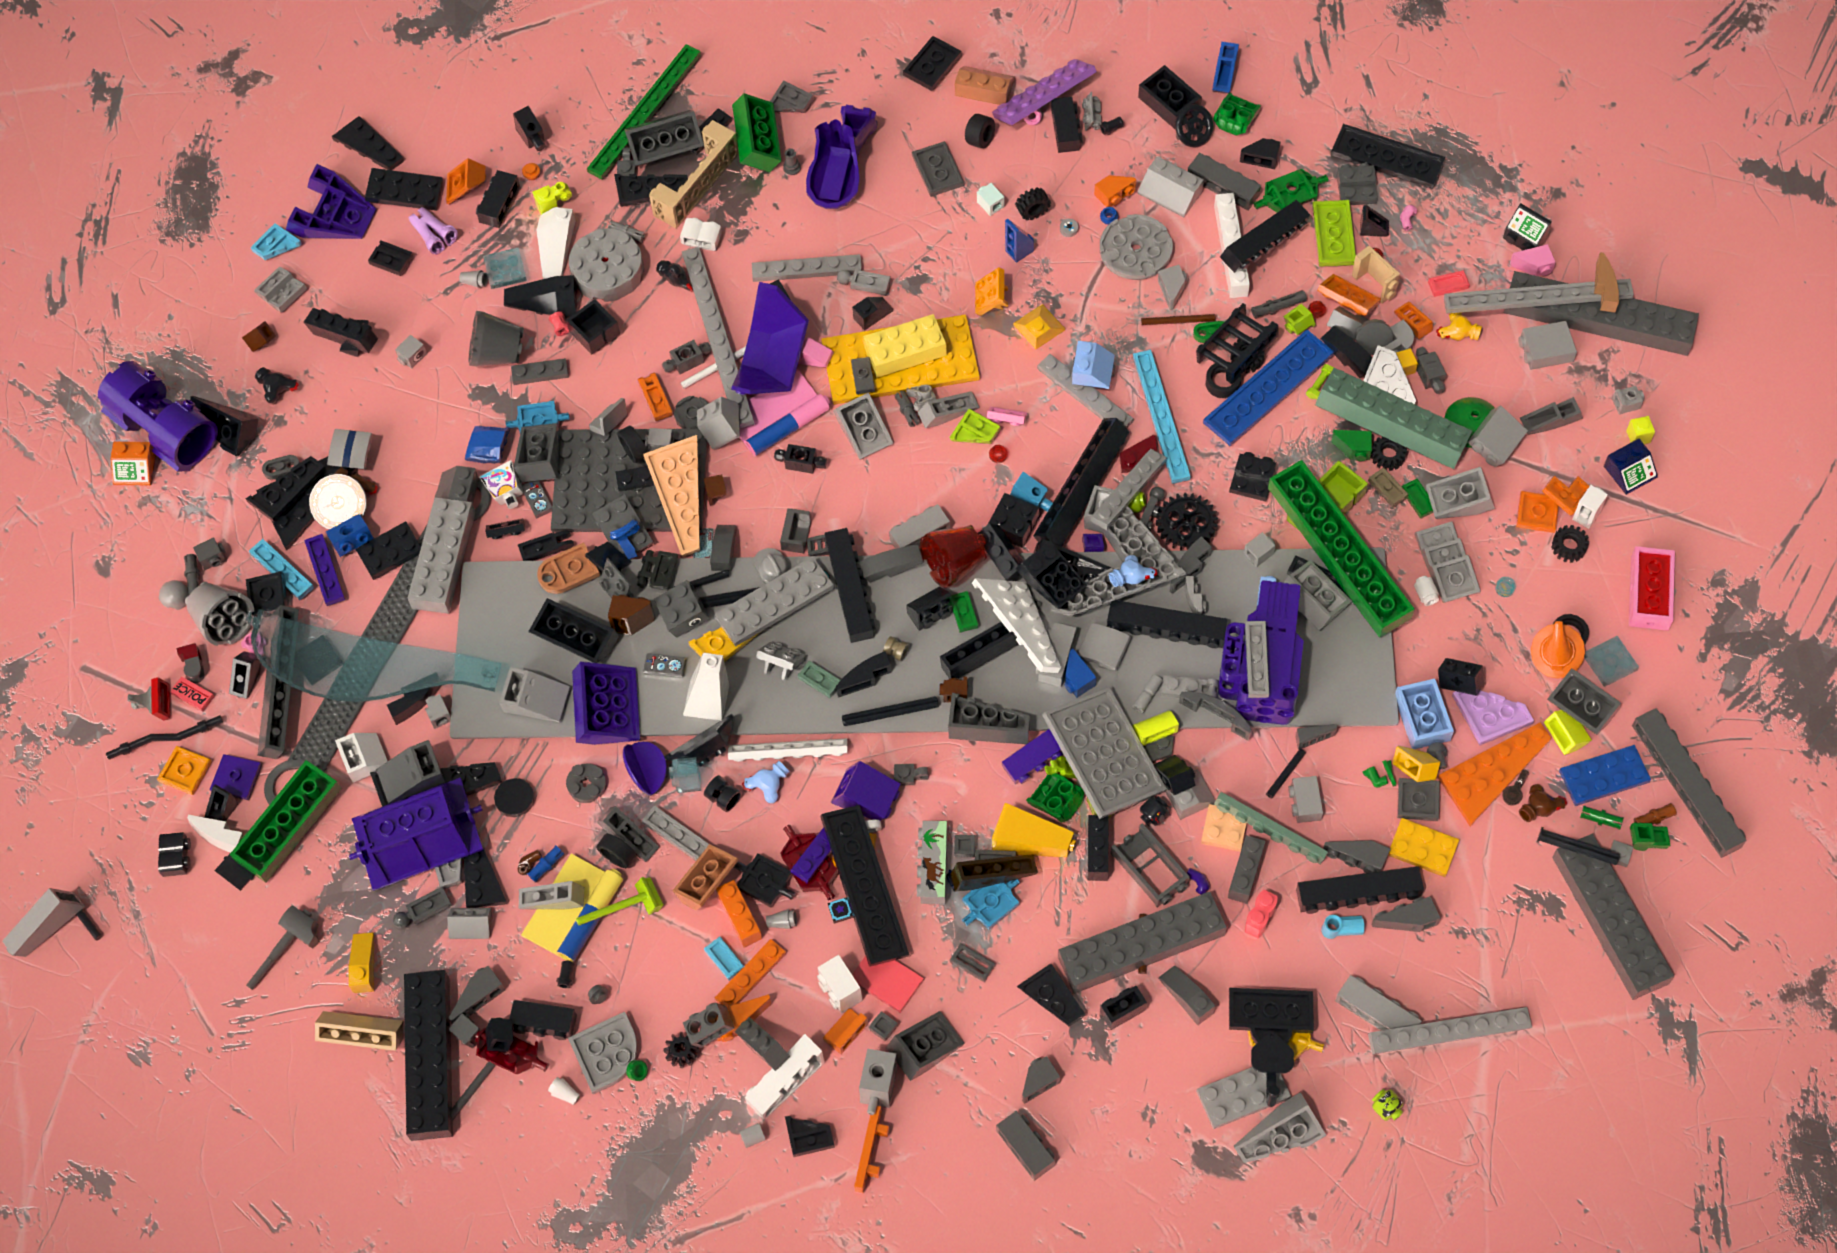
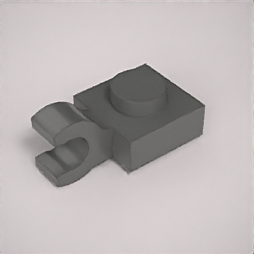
M623 148V161H617V174L621 176L636 174V165L634 160H631L630 148Z
M894 764V780L901 785H914V780H928V768L919 767L915 769L914 764Z

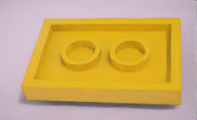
M1401 818L1388 856L1446 877L1459 839Z

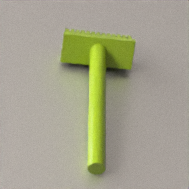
M641 877L635 884L638 895L576 918V922L580 926L640 902H643L648 914L651 915L654 912H659L664 904L657 893L651 877Z

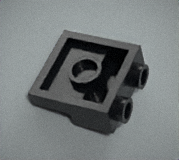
M1251 452L1239 453L1229 493L1266 502L1269 493V479L1274 476L1277 462H1273V459L1270 457L1257 458Z

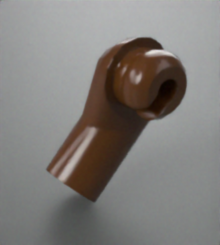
M539 850L529 853L520 859L517 868L520 875H527L533 863L542 857Z

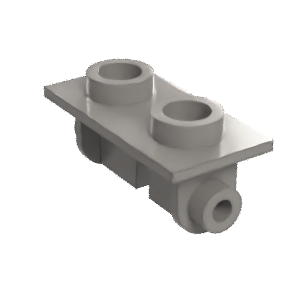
M1092 92L1082 102L1085 131L1089 127L1098 130L1102 124L1101 114H1097L1101 112V102L1098 97L1092 96Z

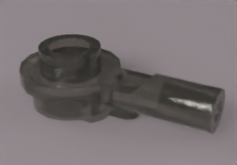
M1523 769L1515 784L1503 790L1502 798L1506 804L1513 806L1522 801L1523 794L1521 788L1529 776L1527 770Z

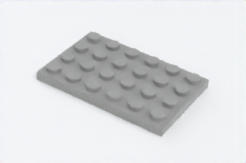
M1110 687L1046 711L1042 715L1099 819L1167 790Z

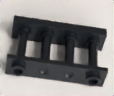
M1242 303L1239 308L1233 310L1231 316L1204 344L1198 346L1196 350L1197 363L1200 364L1205 358H1208L1225 369L1226 381L1233 384L1279 336L1278 324L1272 321L1268 326L1264 327L1246 316V304ZM1242 321L1260 332V335L1252 339L1235 327ZM1230 333L1249 346L1241 351L1223 339ZM1217 346H1220L1236 356L1237 359L1233 363H1229L1212 353V351Z

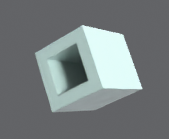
M989 183L977 191V203L991 216L1004 208V196L992 183Z

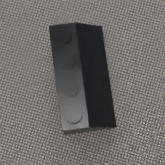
M548 598L528 631L593 663H598L611 652L619 637L615 629Z

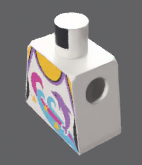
M511 460L480 476L481 481L499 505L506 503L509 509L518 506L516 498L523 494V488L515 471L514 463Z

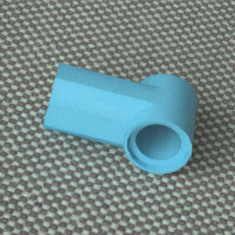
M1329 915L1321 927V932L1328 939H1334L1337 936L1363 935L1364 919L1362 916L1339 917L1337 915ZM1327 924H1333L1336 930L1330 929Z

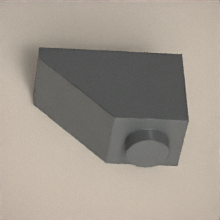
M1047 1056L1043 1059L1039 1057L1030 1063L1031 1066L1028 1068L1022 1093L1024 1104L1060 1083V1076Z

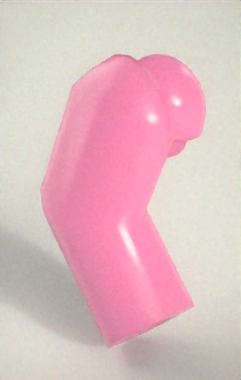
M1407 205L1400 215L1405 231L1413 228L1410 218L1417 214V208L1413 205Z

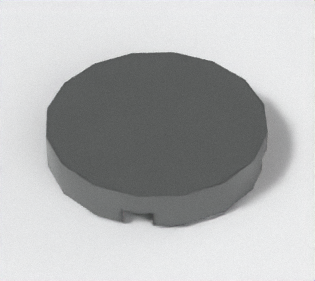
M1372 319L1364 322V325L1357 329L1355 339L1370 355H1374L1378 345L1384 347L1393 341V332L1391 327L1383 320Z
M688 396L680 400L674 412L677 425L682 429H698L697 410L709 403L704 398Z

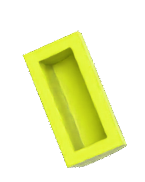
M1168 710L1133 724L1132 728L1142 746L1177 733L1179 723L1174 714Z
M1562 710L1555 711L1544 721V724L1564 755L1573 753L1592 741L1582 724Z

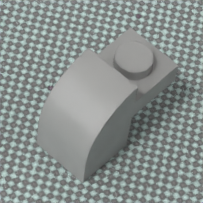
M1403 319L1391 326L1393 341L1384 346V348L1395 352L1412 349L1414 334L1410 326Z

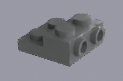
M1362 163L1357 167H1351V165L1345 164L1338 168L1337 183L1340 200H1349L1350 205L1377 204L1374 165L1369 166L1368 163Z

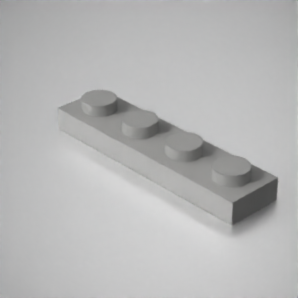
M1245 621L1248 698H1268L1266 621Z
M653 806L642 820L645 826L695 861L709 845L656 806Z

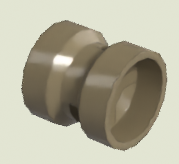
M890 636L885 643L883 652L886 651L888 656L893 655L895 659L902 661L907 654L909 644L904 641L899 642L897 638Z

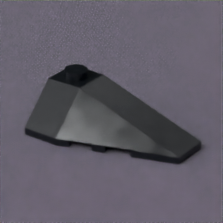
M196 396L190 397V401L195 404L194 406L216 424L218 429L217 441L223 450L239 456L256 437L258 418Z

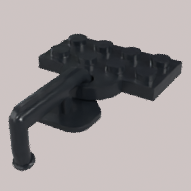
M1229 988V1030L1250 1031L1251 1038L1256 1044L1251 1049V1065L1256 1071L1266 1073V1103L1269 1107L1276 1105L1278 1095L1280 1094V1088L1276 1086V1073H1288L1294 1066V1051L1288 1045L1292 1033H1313L1314 1031L1313 991Z

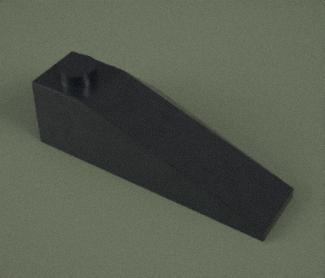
M574 275L554 276L504 289V306L522 311H534L539 315H552L555 312H562L565 315L564 319H567L577 312V285Z
M1044 539L1039 541L1036 544L1034 552H1036L1048 541ZM1054 544L1083 581L1098 577V574L1111 568Z

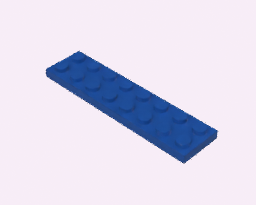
M1305 330L1205 417L1203 424L1226 444L1231 446L1333 357L1334 351L1309 330Z

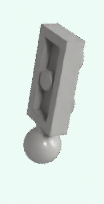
M856 269L853 275L847 270H841L837 274V280L840 284L851 282V289L881 295L887 294L891 281L890 276Z

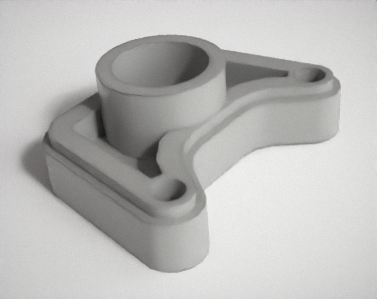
M930 385L911 387V389L907 387L906 389L907 396L917 399L914 402V410L919 411L927 401L936 399Z

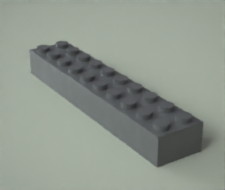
M1514 271L1510 288L1569 283ZM1634 298L1620 299L1616 312L1600 311L1601 301L1504 309L1503 312L1548 324L1566 321L1570 329L1688 356L1692 347L1699 313Z

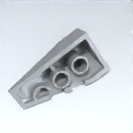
M1300 1092L1279 1105L1234 1145V1148L1242 1161L1247 1163L1269 1157L1270 1154L1279 1151L1282 1153L1289 1152V1149L1294 1147H1308L1327 1135Z

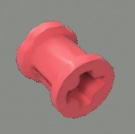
M555 312L549 317V321L553 324L554 332L557 336H564L569 333L564 319L565 315L562 312Z

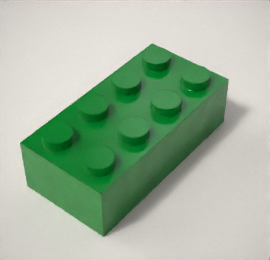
M743 93L732 104L740 163L771 172L782 161L773 102Z

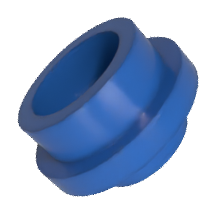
M1106 207L1101 211L1100 219L1103 223L1110 224L1118 219V213L1113 207Z

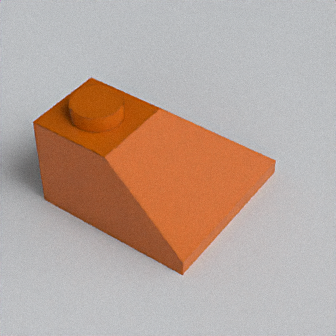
M467 158L447 174L446 204L453 203L482 184L486 179V166Z

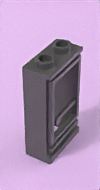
M1143 823L1139 825V832L1133 836L1127 835L1123 840V844L1119 847H1116L1115 844L1111 846V855L1123 866L1155 903L1157 908L1161 904H1168L1173 899V895L1177 892L1182 893L1188 888V874ZM1151 848L1156 856L1142 867L1135 869L1130 862ZM1158 858L1178 879L1177 882L1160 895L1141 876L1142 870Z

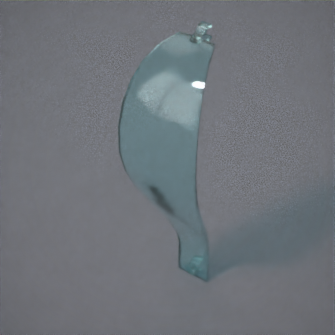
M259 609L257 617L252 616L251 612H248L246 622L253 626L251 642L254 653L263 667L276 678L293 688L314 696L336 701L362 702L379 700L446 684H463L495 692L502 663L467 655L385 642L332 631L286 619Z

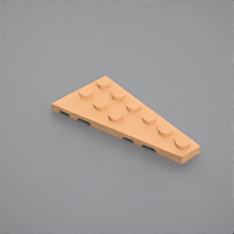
M695 435L643 454L682 557L700 551L698 438Z

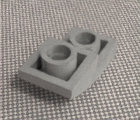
M1186 576L1185 592L1192 613H1205L1206 601H1202V594H1197L1198 585L1194 583V576Z

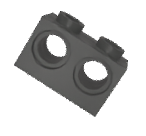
M719 1003L709 1004L705 1010L692 1014L688 1020L683 1022L691 1045L700 1048L735 1028L727 1006Z

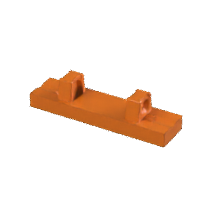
M877 1106L875 1114L870 1115L854 1185L855 1192L864 1193L867 1176L879 1178L880 1167L870 1165L876 1136L888 1137L889 1126L879 1124L882 1113L881 1106Z

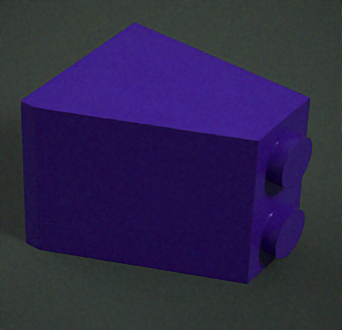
M858 761L846 769L831 803L841 808L860 805L864 817L881 821L890 815L892 810L890 806L892 801L898 798L900 793L898 789L901 784L862 761Z

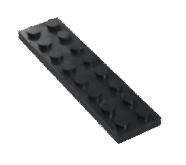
M860 805L821 814L820 818L869 967L908 957L909 952Z

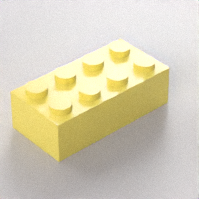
M934 314L863 336L864 348L876 378L947 355L946 342Z

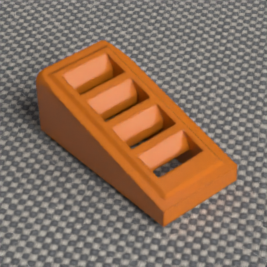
M1408 301L1394 310L1400 320L1404 319L1410 326L1413 334L1418 339L1433 331L1432 320L1411 302Z

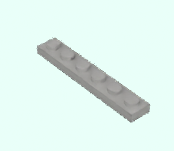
M858 254L752 263L753 282L778 279L837 276L841 270H847L850 274H854L855 269L861 270V257Z
M1051 354L1037 365V369L1100 419L1118 418L1126 429L1133 423L1131 416L1095 388L1072 384L1073 371Z
M1150 449L1095 511L1090 521L1107 530L1165 464L1167 457Z

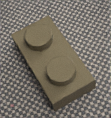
M1384 467L1368 479V482L1392 508L1408 497V493Z

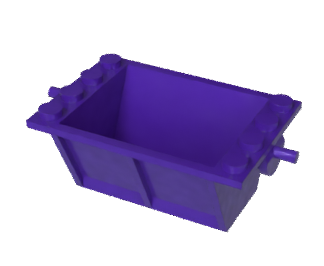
M458 778L352 818L358 842H355L357 852L349 854V859L353 860L359 857L361 863L366 866L372 890L376 891L482 851L483 846L473 814L483 811L481 805L471 808L462 779Z

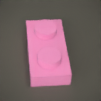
M990 406L987 412V418L991 419V421L997 423L1006 421L1015 426L1024 424L1027 412Z

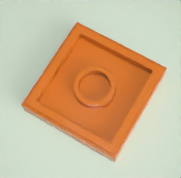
M1521 491L1516 527L1555 533L1558 505L1545 494Z

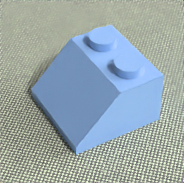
M1078 341L1072 372V384L1109 389L1115 355L1098 343Z

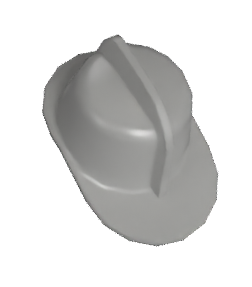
M762 549L754 557L755 568L765 584L790 570L786 559L776 549Z

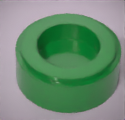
M632 1060L626 1069L628 1078L633 1081H642L648 1072L646 1063L641 1060Z

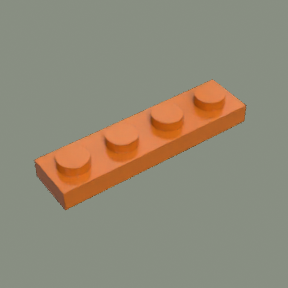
M770 939L714 997L715 1000L727 1007L740 1003L786 955V951Z

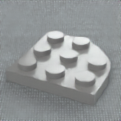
M625 1012L568 1038L592 1094L600 1092L622 1080L627 1075L626 1069L628 1064L636 1059L637 1040Z

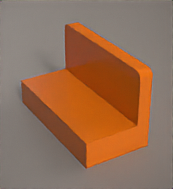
M849 1008L826 1033L823 1040L842 1055L868 1025L867 1017L862 1013L858 1015Z

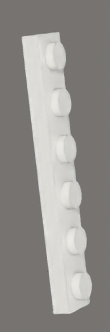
M847 738L729 745L728 760L740 762L745 759H753L758 761L765 758L783 759L793 756V758H802L807 755L821 757L825 754L841 756L847 753L848 743Z

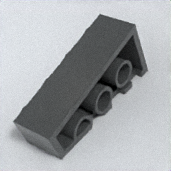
M952 693L948 724L949 739L1028 744L1030 715L1007 708L1003 710L996 708L993 704H982L976 702V699L969 697L965 699L959 697V694Z

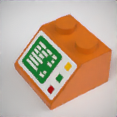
M113 441L110 459L114 485L151 486L156 454L152 452L153 446L150 442Z

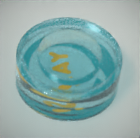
M1509 577L1500 578L1495 586L1496 592L1502 597H1510L1516 589L1514 580Z

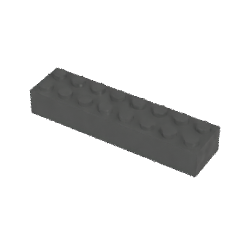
M1593 834L1578 840L1600 847ZM1557 848L1552 858L1632 1000L1669 985L1675 976L1610 863L1567 849Z
M1207 892L1058 949V959L1075 994L1135 971L1143 965L1148 966L1223 937L1227 927L1211 892Z

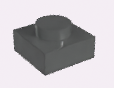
M955 835V857H975V835Z
M881 1011L870 1024L869 1030L886 1041L896 1029L898 1023Z

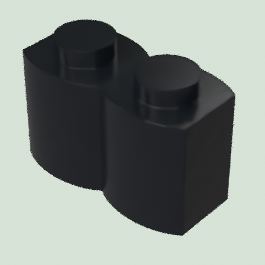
M184 832L159 835L158 870L162 877L187 875V869L191 865L190 858L187 856L188 850L191 848V842Z

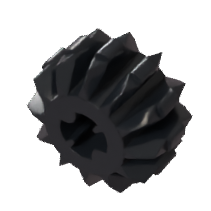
M680 1032L677 1038L672 1034L673 1041L666 1040L665 1043L668 1047L663 1049L664 1053L667 1054L666 1060L671 1061L673 1067L679 1063L680 1068H683L686 1062L688 1066H691L690 1059L697 1060L695 1053L699 1052V1047L691 1045L688 1035L684 1037L683 1032Z

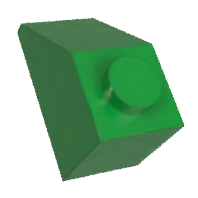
M1333 430L1331 442L1350 460H1370L1372 451L1371 431Z

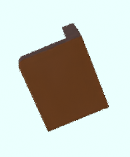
M264 321L243 336L242 339L251 351L255 352L276 337L266 321Z
M723 475L704 478L709 505L712 506L713 498L727 495Z

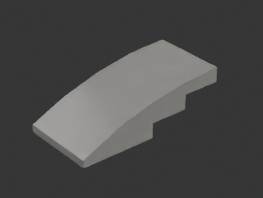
M1452 521L1414 533L1427 569L1443 603L1481 592L1469 555L1465 554L1461 539H1458Z

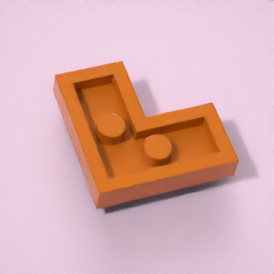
M1553 476L1542 492L1571 516L1575 513L1579 501L1590 486L1577 476L1567 487L1556 476Z

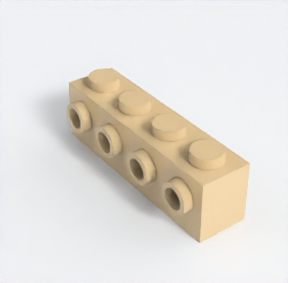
M323 1011L315 1022V1041L396 1051L403 1040V1021Z

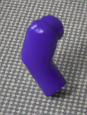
M1189 868L1187 872L1189 879L1195 881L1198 885L1196 892L1200 895L1206 893L1210 887L1206 876Z

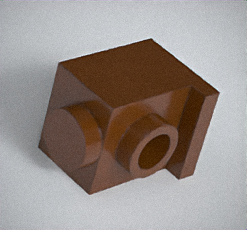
M963 677V680L950 678L944 680V683H940V695H943L944 702H951L952 693L959 694V697L967 699V677Z

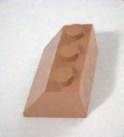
M963 66L959 69L955 80V96L997 105L1007 103L1015 76Z
M709 844L673 889V892L684 905L697 911L704 905L738 862V858Z

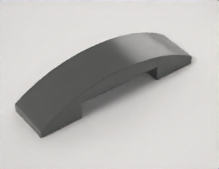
M1181 692L1180 704L1195 712L1201 706L1232 723L1231 732L1246 740L1250 739L1252 729L1247 721L1230 705L1203 693Z

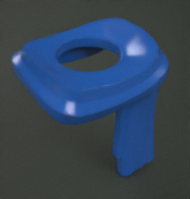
M635 519L625 526L610 532L611 540L618 541L628 559L637 557L636 549L627 538L640 529V523Z

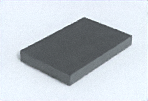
M945 141L912 152V157L930 197L964 186L963 179Z

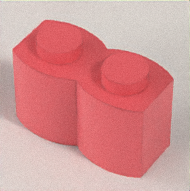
M1266 890L1259 893L1254 908L1247 916L1245 933L1256 938H1260L1263 935L1268 920L1275 912L1277 895Z

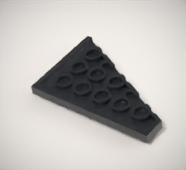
M328 456L319 460L326 470L275 522L272 521L286 550L291 548L290 545L295 539L300 537L304 530L315 520L309 505L312 489L318 481L334 474L340 468L327 465ZM343 467L345 470H348L349 476L355 475L358 471L356 468Z

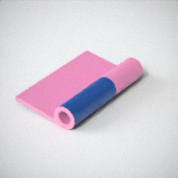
M797 369L791 391L759 393L748 400L754 425L740 428V439L752 455L757 456L828 411L831 403L826 395H817Z

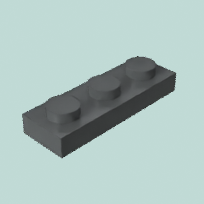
M566 358L511 366L513 385L569 378Z

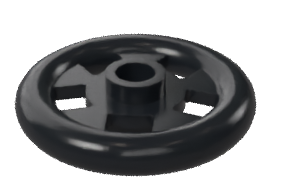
M1190 104L1179 112L1175 123L1176 134L1179 140L1186 146L1200 147L1210 139L1213 132V119L1205 107L1198 104ZM1191 112L1192 117L1187 119L1186 115ZM1199 113L1203 115V120L1197 117ZM1183 125H1185L1186 130H1187L1188 132H1186V133L1183 132V128H1182ZM1203 126H1206L1205 133H1201ZM1191 135H1197V140H1191Z

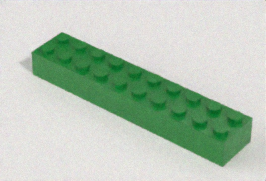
M1303 460L1298 461L1269 479V491L1379 638L1412 619L1414 607Z

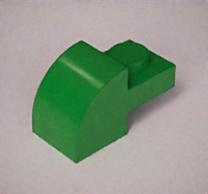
M1632 823L1630 825L1632 844L1635 850L1646 851L1648 848L1667 849L1671 846L1667 827L1652 826V823Z

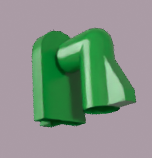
M1391 760L1382 761L1392 786H1396ZM1374 766L1362 771L1363 775L1372 782L1374 787L1379 788L1388 784L1386 776L1379 777Z

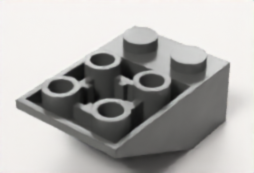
M429 740L407 748L376 769L388 804L445 783L434 749Z

